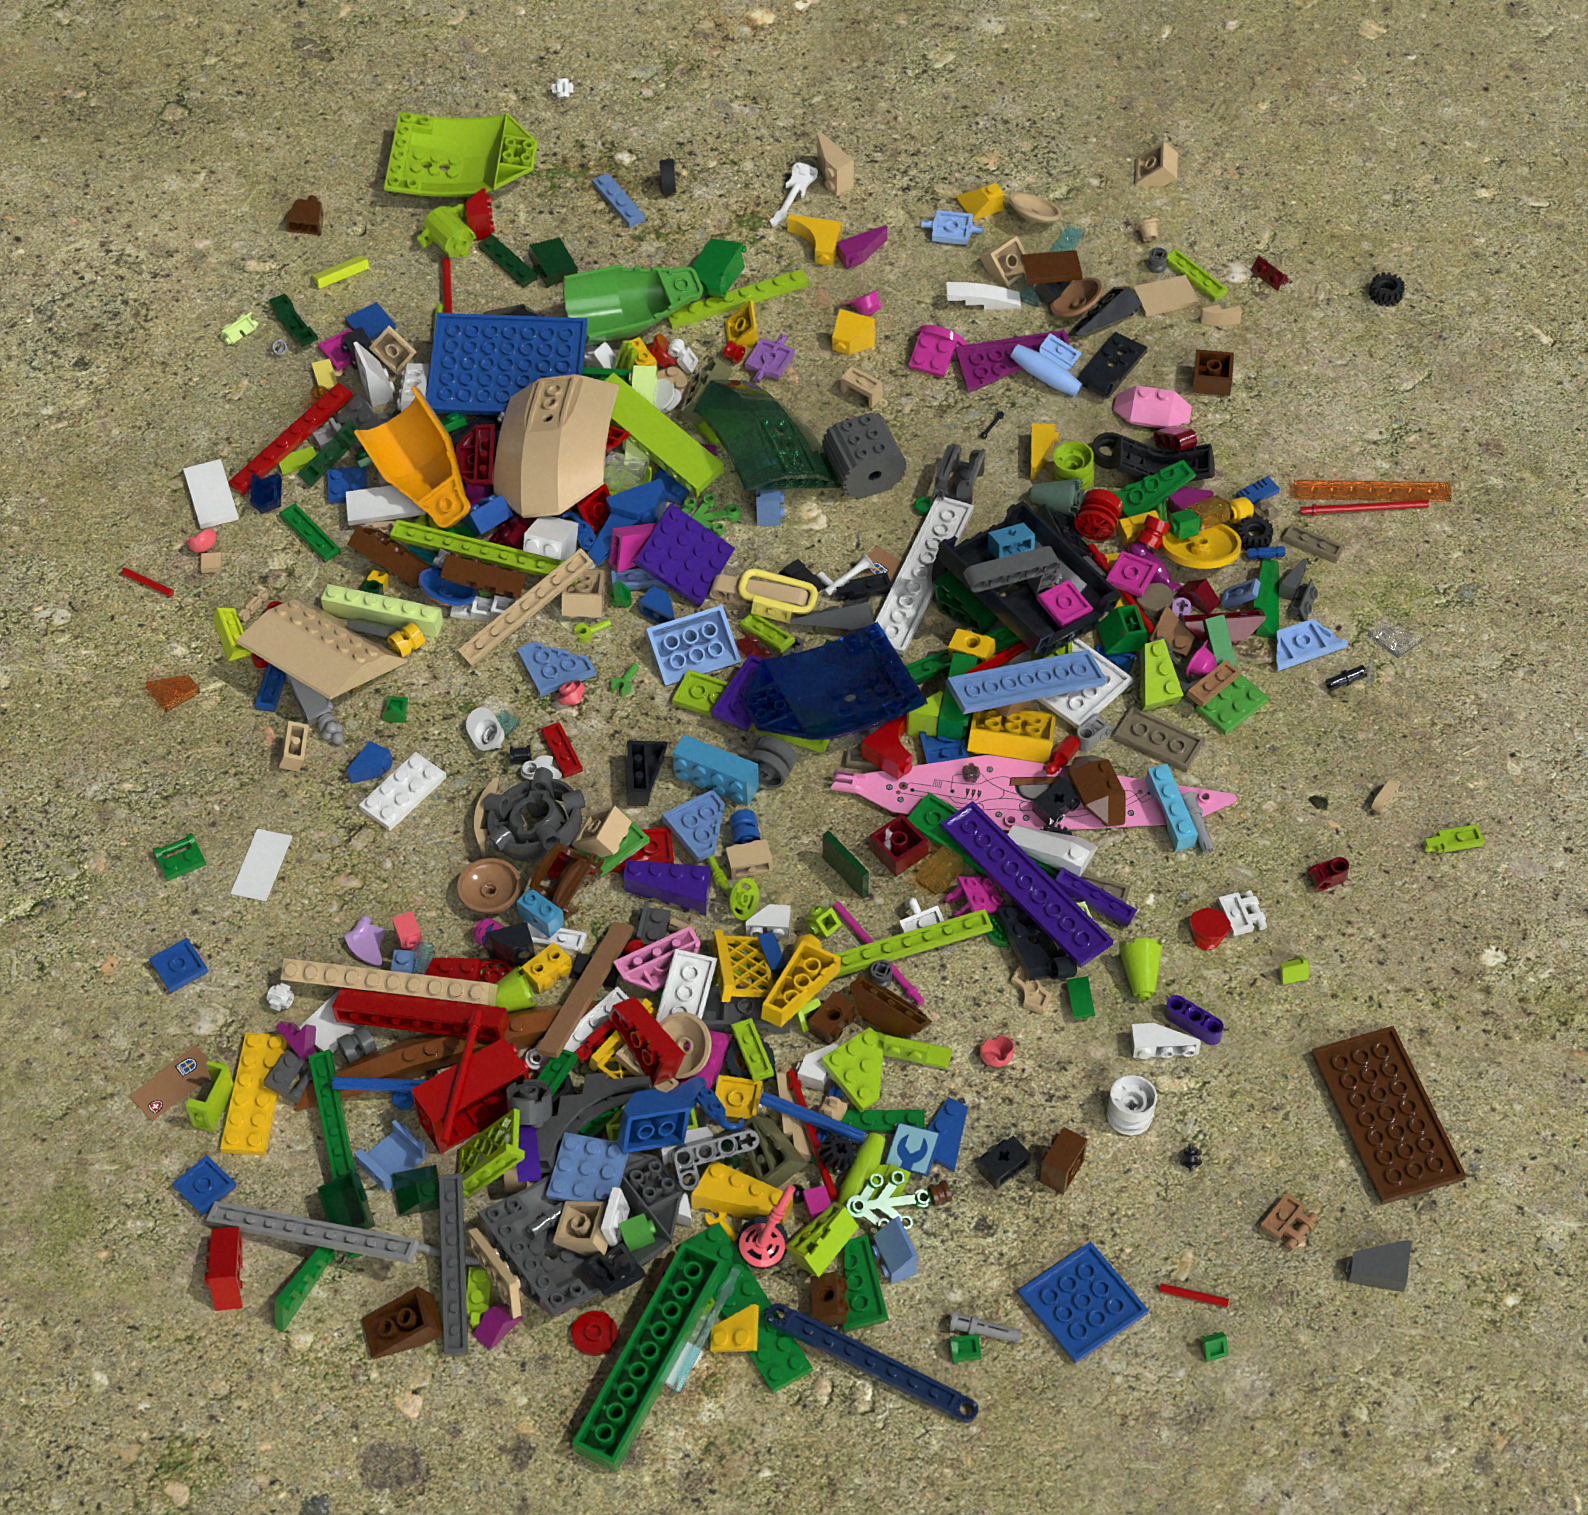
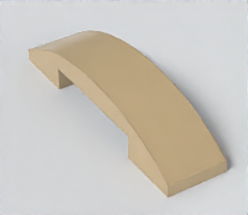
M494 778L486 786L475 810L474 831L477 847L482 858L487 857L489 848L487 840L489 833L487 829H484L488 813L484 808V800L489 793L500 795L499 778Z

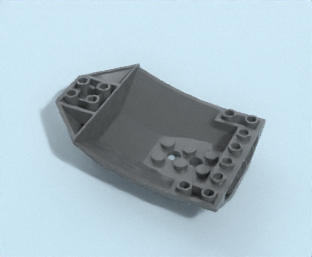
M635 1151L629 1152L619 1188L622 1190L630 1208L627 1220L644 1213L648 1221L652 1219L657 1231L653 1233L656 1242L630 1252L642 1267L671 1245L683 1189L657 1156ZM551 1173L522 1191L478 1211L477 1215L492 1247L497 1249L502 1262H507L512 1275L518 1277L521 1284L519 1289L524 1296L554 1317L601 1293V1291L581 1265L592 1256H585L565 1249L553 1242L559 1221L554 1224L553 1228L549 1227L535 1239L531 1237L526 1229L528 1225L542 1216L541 1213H547L561 1202L565 1204L564 1201L548 1199L546 1196L553 1174ZM622 1236L621 1243H623L625 1247L628 1249ZM609 1245L607 1247L605 1254L612 1250L610 1249ZM548 1253L554 1254L556 1259H547L545 1255Z

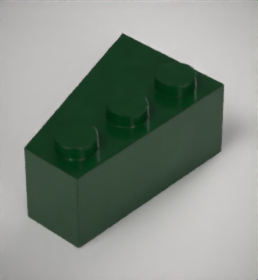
M950 570L933 582L939 612L982 635L999 622L998 617Z

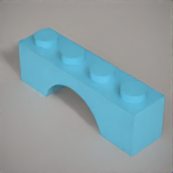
M1168 764L1148 769L1145 782L1152 798H1156L1163 809L1168 836L1175 852L1195 846L1198 833Z

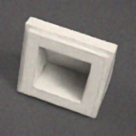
M684 1193L681 1197L676 1223L692 1227L688 1196Z

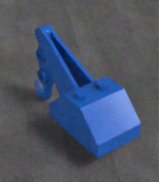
M660 478L606 497L608 519L597 538L591 526L582 520L577 513L565 511L557 518L570 517L573 522L578 523L577 541L583 551L589 552V557L594 562V565H600L610 553L612 528L659 522L667 509L665 486Z
M696 1076L668 1092L657 1089L635 1092L623 1108L617 1146L623 1154L683 1144L685 1142L689 1114L697 1102L709 1119L717 1121L726 1130H739L744 1126L745 1121L743 1117H740V1122L737 1124L728 1122L725 1107L711 1089L706 1088V1080L704 1078Z

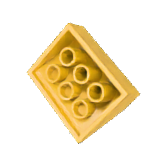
M994 708L973 712L967 751H971L974 754L984 753L1048 764L1053 744L1056 714L1022 709L1005 717Z

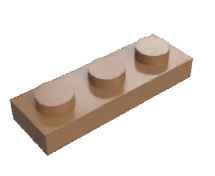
M1225 660L1191 687L1186 695L1200 707H1203L1240 676L1241 671Z

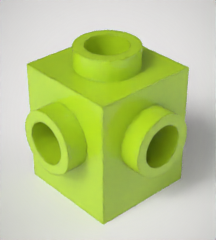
M815 906L810 909L809 914L804 918L808 931L814 936L828 937L842 925L832 907Z

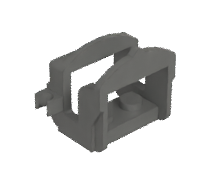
M953 443L947 445L935 475L933 499L937 495H941V501L944 500V497L972 505L974 484L977 477L984 474L986 449L972 450L968 463L960 460L961 445ZM951 470L958 471L948 493V477Z

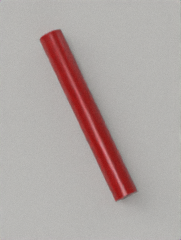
M124 567L121 571L122 575L169 597H172L174 594L173 589Z
M1164 1283L1160 1285L1159 1292L1228 1308L1229 1298Z

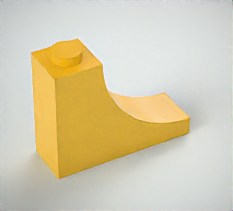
M789 214L787 218V232L800 235L813 246L816 264L833 266L837 254V242L841 241L842 222Z

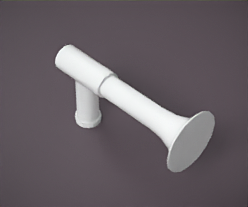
M861 553L859 563L833 582L823 571L819 572L817 577L827 586L824 589V593L829 597L836 592V587L844 586L846 582L864 569L874 570V565L867 555Z

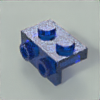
M256 473L252 474L250 483L251 506L256 508L261 514L281 507L282 476L279 473H275L261 479Z

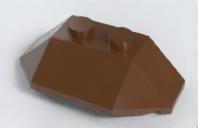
M1094 755L1074 757L1067 774L1084 808L1094 817L1103 821L1102 824L1106 827L1124 825L1126 793L1109 759Z
M862 976L850 983L849 987L859 1015L865 1018L868 1023L884 1030L886 1034L893 1037H901L921 1032L931 1025L932 1020L922 1010L889 989L874 982H869Z

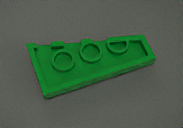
M1181 460L1152 476L1144 477L1143 480L1134 484L1131 483L1125 486V488L1112 493L1121 499L1123 504L1122 511L1127 517L1152 511L1168 499L1169 496L1195 478L1196 474L1184 460Z
M868 1235L849 1239L845 1244V1279L848 1284L846 1300L849 1305L847 1322L843 1323L845 1333L889 1321Z
M319 1246L275 1299V1329L284 1332L328 1264H331L336 1255L334 1249Z

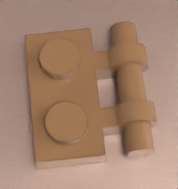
M1286 1193L1261 1223L1260 1229L1278 1241L1285 1235L1289 1239L1285 1243V1247L1292 1250L1303 1241L1305 1233L1311 1231L1315 1226L1314 1222L1318 1219V1215L1314 1212H1311L1308 1216L1303 1214L1302 1212L1305 1210L1306 1205L1289 1193ZM1295 1221L1300 1223L1296 1231L1291 1228Z

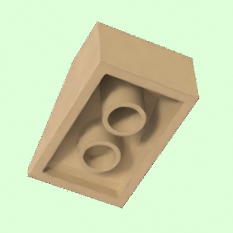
M818 131L817 160L824 183L829 191L838 196L854 187V160L821 131Z
M587 570L579 577L576 585L570 584L562 591L561 616L569 618L581 616L590 619L602 617L605 570Z

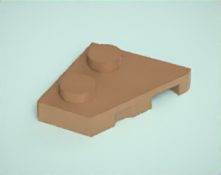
M1166 606L1150 638V642L1163 636L1174 649V653L1187 658L1195 642V637L1173 611Z

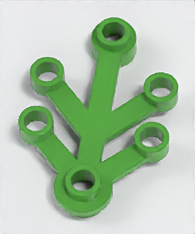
M709 493L704 495L702 505L692 518L717 536H721L724 534V525L722 523L713 524L708 521L726 518L729 522H736L741 517V510L737 505L730 504L725 510L706 513L715 504V496ZM692 497L686 498L682 511L689 514L690 511L696 508V500Z

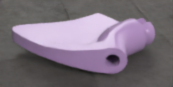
M363 915L357 921L354 929L344 934L348 949L355 957L366 964L379 968L382 966L381 942L386 930L370 925V917Z

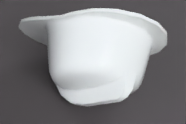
M485 707L473 710L467 718L466 729L475 746L482 751L496 748L501 749L505 734L493 712Z

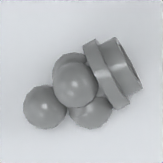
M330 713L324 714L317 721L322 737L325 740L332 739V742L336 745L342 744L344 741V736L341 734L343 732L342 724L337 723V718Z

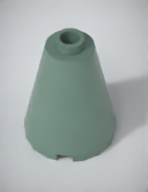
M1075 478L1034 484L1032 488H1029L1028 498L1031 499L1033 504L1039 506L1045 504L1061 514L1076 518V513L1080 509L1084 496V489L1080 488V484H1083V481Z

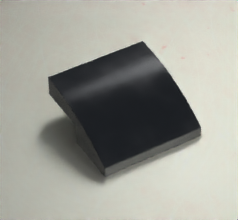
M620 1243L605 1255L599 1251L581 1264L603 1295L623 1290L647 1276L623 1243Z

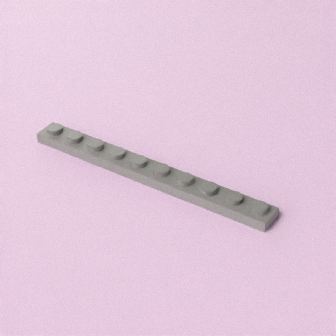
M217 1201L214 1202L206 1219V1222L211 1226L221 1228L239 1226L242 1232L411 1264L419 1246L417 1239Z

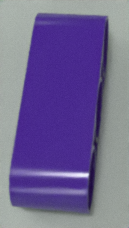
M1173 995L1168 998L1165 1009V1017L1168 1021L1206 1044L1216 1045L1221 1041L1224 1024L1219 1018L1182 996Z

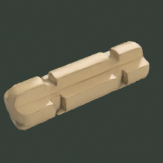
M260 589L256 596L244 606L245 609L242 608L238 612V618L246 622L251 617L250 615H253L262 605L261 602L264 603L269 598L268 593Z

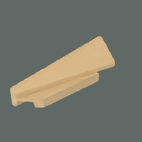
M790 1065L775 1067L778 1097L797 1104L793 1091L788 1086L787 1072L794 1070L793 1067ZM780 1112L783 1134L793 1143V1146L806 1161H811L814 1153L803 1121Z

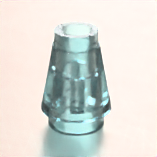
M418 942L417 946L414 947L412 971L414 974L425 975L435 955L434 945Z

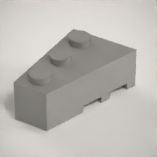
M285 673L287 684L291 685L292 694L297 699L300 705L299 708L309 726L316 724L318 719L324 714H331L333 705L330 699H326L325 696Z

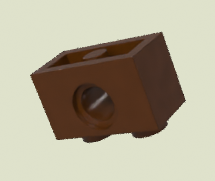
M833 991L808 1021V1032L826 1044L831 1045L834 1040H838L841 1037L844 1027L854 1021L856 1017L855 1003Z
M836 1271L821 1274L820 1277H810L812 1318L827 1326L846 1323L847 1313H849V1305L846 1300V1292L848 1291L846 1279Z

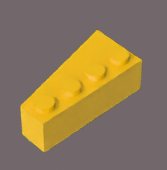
M802 940L764 1001L761 1019L781 1028L840 972L841 957Z
M714 1160L711 1161L698 1186L692 1192L691 1206L693 1209L698 1210L700 1208L709 1209L710 1212L717 1214L718 1212L733 1214V1217L741 1219L742 1217H766L773 1205H777L784 1191ZM793 1195L785 1207V1214L780 1221V1224L783 1226L793 1210Z

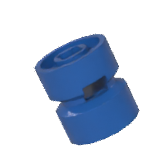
M739 810L730 816L729 820L734 844H745L754 840H761L755 812L752 810Z

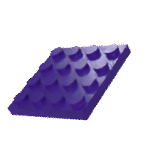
M671 503L633 563L699 608L711 590L714 577L721 573L735 548Z

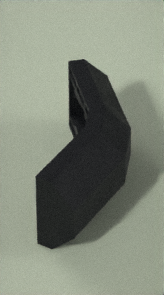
M1121 435L1111 455V467L1141 479L1149 475L1152 476L1181 460H1184L1196 474V477L1191 481L1215 477V462L1211 444L1174 451L1157 449Z

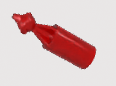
M1066 736L1050 756L1051 762L1043 766V770H1046V775H1053L1060 771V768L1065 767L1080 749V741L1075 736Z

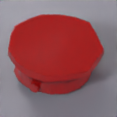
M657 334L654 336L653 342L646 344L647 349L662 367L677 366L678 357H673L668 353L670 342L662 334Z
M1206 907L1193 912L1191 915L1190 928L1192 929V938L1195 945L1202 950H1213L1219 946L1230 931L1231 922L1222 911Z

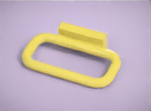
M752 568L743 572L738 584L739 595L743 599L753 602L751 614L789 624L792 612L797 614L810 613L814 609L818 598V591L813 584L760 569ZM756 576L805 589L810 592L808 603L806 606H797L749 593L746 591L748 579Z

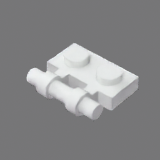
M1251 890L1244 893V899H1241L1239 892L1218 897L1221 911L1231 922L1230 931L1233 937L1253 932V923L1257 924L1260 930L1267 928L1265 914L1260 911L1259 901ZM1246 908L1251 909L1252 914H1248Z

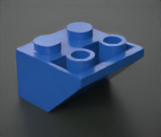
M493 494L479 500V504L471 505L469 513L460 521L477 536L512 517L513 513L503 495L495 496Z

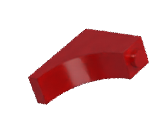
M904 711L861 741V757L897 780L907 775L912 769V754L900 742V738L906 732L907 713Z

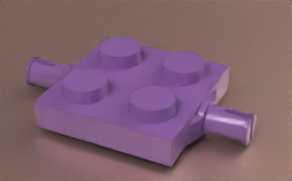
M780 334L777 341H769L763 338L759 340L745 363V369L757 372L753 377L754 382L760 383L763 376L780 380L795 356V349L784 345V342L787 340L785 334L784 336Z

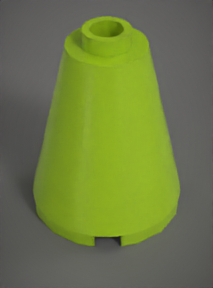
M1152 938L1133 939L1134 943L1127 944V941H1124L1119 945V952L1133 996L1137 997L1140 1001L1150 1000L1156 992L1162 943L1157 944V940Z
M520 966L515 967L495 983L498 985L495 1006L506 1008L507 1013L538 1005L537 1001H532V997L535 994L526 975H520L518 972L521 970Z

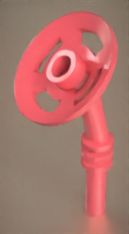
M788 1184L777 1205H773L767 1216L768 1221L766 1224L758 1223L751 1225L742 1233L739 1240V1250L744 1260L749 1264L760 1268L770 1267L782 1258L785 1250V1241L775 1226L780 1223L785 1214L784 1209L796 1189L793 1185ZM755 1230V1232L750 1236L749 1242H745L748 1234ZM772 1232L777 1236L776 1238L771 1237ZM758 1235L756 1242H752L754 1237ZM769 1244H771L772 1248L767 1252ZM776 1246H779L776 1255L770 1258L769 1255L774 1252ZM753 1249L755 1253L762 1255L761 1260L752 1257L748 1250Z

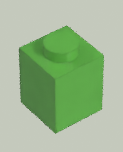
M644 1213L618 1223L625 1244L630 1252L656 1242L653 1233L657 1232L652 1219L647 1220Z

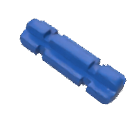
M1277 546L1276 548H1249L1246 550L1247 559H1256V557L1258 559L1274 558L1275 556L1284 557L1286 554L1284 546Z

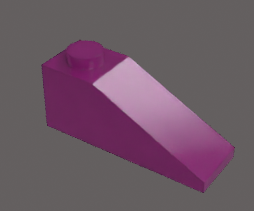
M884 225L838 241L837 257L845 269L863 264L887 241L888 227Z

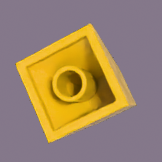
M991 183L956 195L955 199L966 213L973 214V221L1004 210L1005 193L997 183Z
M840 309L832 336V350L851 355L874 347L875 319Z

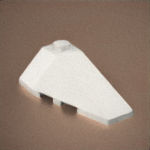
M1013 825L1007 834L1027 855L1059 871L1065 868L1081 877L1098 849V846L1080 837Z

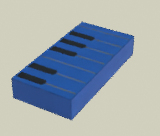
M1267 476L1237 491L1236 497H1246L1254 506L1263 498L1268 499L1278 494L1280 488Z

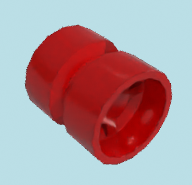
M1147 514L1143 523L1145 529L1139 531L1136 540L1159 550L1163 541L1161 536L1167 534L1171 525Z

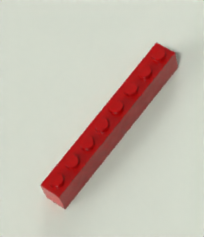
M341 988L332 1005L336 1022L467 1038L469 1030L467 1027L468 1021L471 1020L473 1011L477 1009L482 1011V1016L480 1019L481 1028L477 1031L476 1039L495 1042L503 1038L509 1025L507 1011L503 1007Z

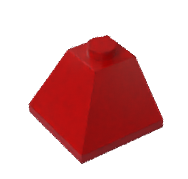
M606 483L577 502L582 519L591 526L594 534L605 525L608 519L606 497L611 495Z

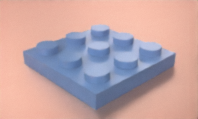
M565 1132L546 1196L548 1199L564 1202H606L608 1205L612 1188L620 1187L629 1153L622 1154L615 1141Z

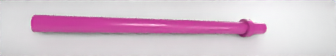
M836 902L833 905V908L864 944L874 942L840 902ZM889 961L892 966V976L906 991V996L912 998L918 1006L922 1005L925 1000L918 993V988L912 986L896 966Z

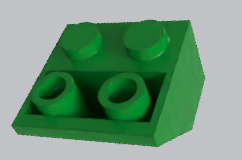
M1137 604L1115 608L1097 626L1106 655L1141 650L1146 644L1147 632Z

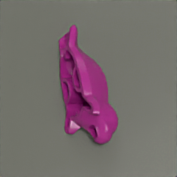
M1131 542L1128 544V553L1158 564V569L1150 584L1163 583L1173 593L1182 587L1181 584L1172 581L1167 567L1160 558L1154 555L1152 549H1148L1142 542Z

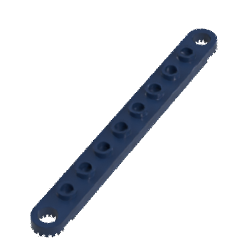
M774 1303L767 1308L766 1321L770 1326L963 1423H970L976 1419L979 1409L974 1399H970L889 1356L795 1309L792 1310L786 1307L784 1304ZM780 1311L784 1317L781 1320H775L772 1318L771 1313ZM963 1405L970 1406L973 1412L970 1415H964L960 1411V1407Z

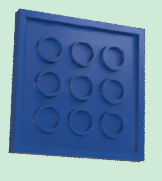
M1091 1241L1018 1290L1019 1297L1074 1364L1139 1321L1149 1311Z

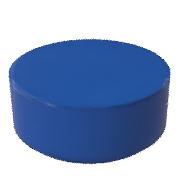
M395 1091L393 1093L392 1101L396 1109L406 1111L413 1107L414 1101L411 1092Z

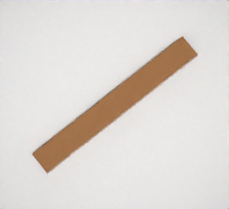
M619 922L612 924L536 1049L539 1055L552 1058L559 1057L612 969L613 961L618 959L633 934V925Z

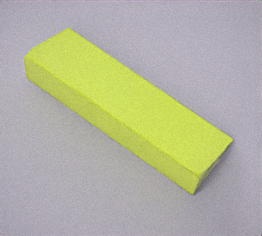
M360 255L311 276L319 289L369 269L367 258Z
M217 607L212 619L227 660L232 661L251 655V651L236 643L237 639L244 633L236 609Z

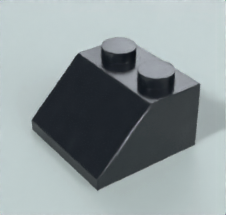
M527 922L485 932L490 959L502 960L514 969L517 966L522 967L535 957L533 941Z

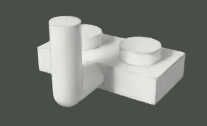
M912 897L904 902V907L907 909L911 908L913 916L898 921L902 933L942 922L944 919L938 905L921 912L916 898Z

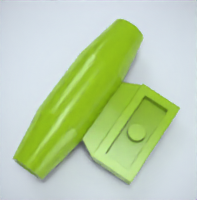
M870 1132L856 1152L858 1153L853 1166L848 1169L837 1203L846 1207L848 1199L854 1195H860L867 1186L869 1177L873 1174H880L883 1177V1184L879 1188L874 1189L868 1200L877 1199L890 1181V1175L895 1171H901L905 1176V1180L896 1187L889 1198L902 1196L911 1172L892 1164L880 1165L885 1145V1138L880 1134ZM894 1175L895 1181L900 1182V1177ZM874 1177L872 1181L874 1184L878 1185L879 1180ZM855 1203V1208L858 1210L861 1205L860 1203Z

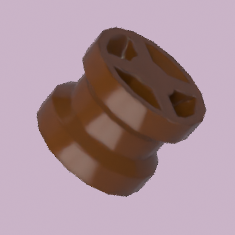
M946 1180L940 1181L937 1185H927V1190L931 1195V1202L934 1207L940 1205L943 1201H952V1194Z

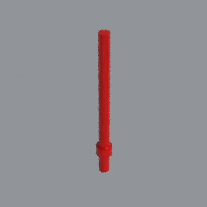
M1090 543L1087 548L1093 555V560L1108 576L1112 569L1107 562L1108 559L1103 553H1100L1094 543ZM1117 589L1128 605L1137 604L1130 593ZM1137 604L1145 629L1148 633H1152L1155 630L1154 626Z

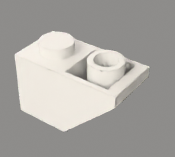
M767 905L746 921V936L758 937L761 934L773 932L776 939L789 938L791 905Z

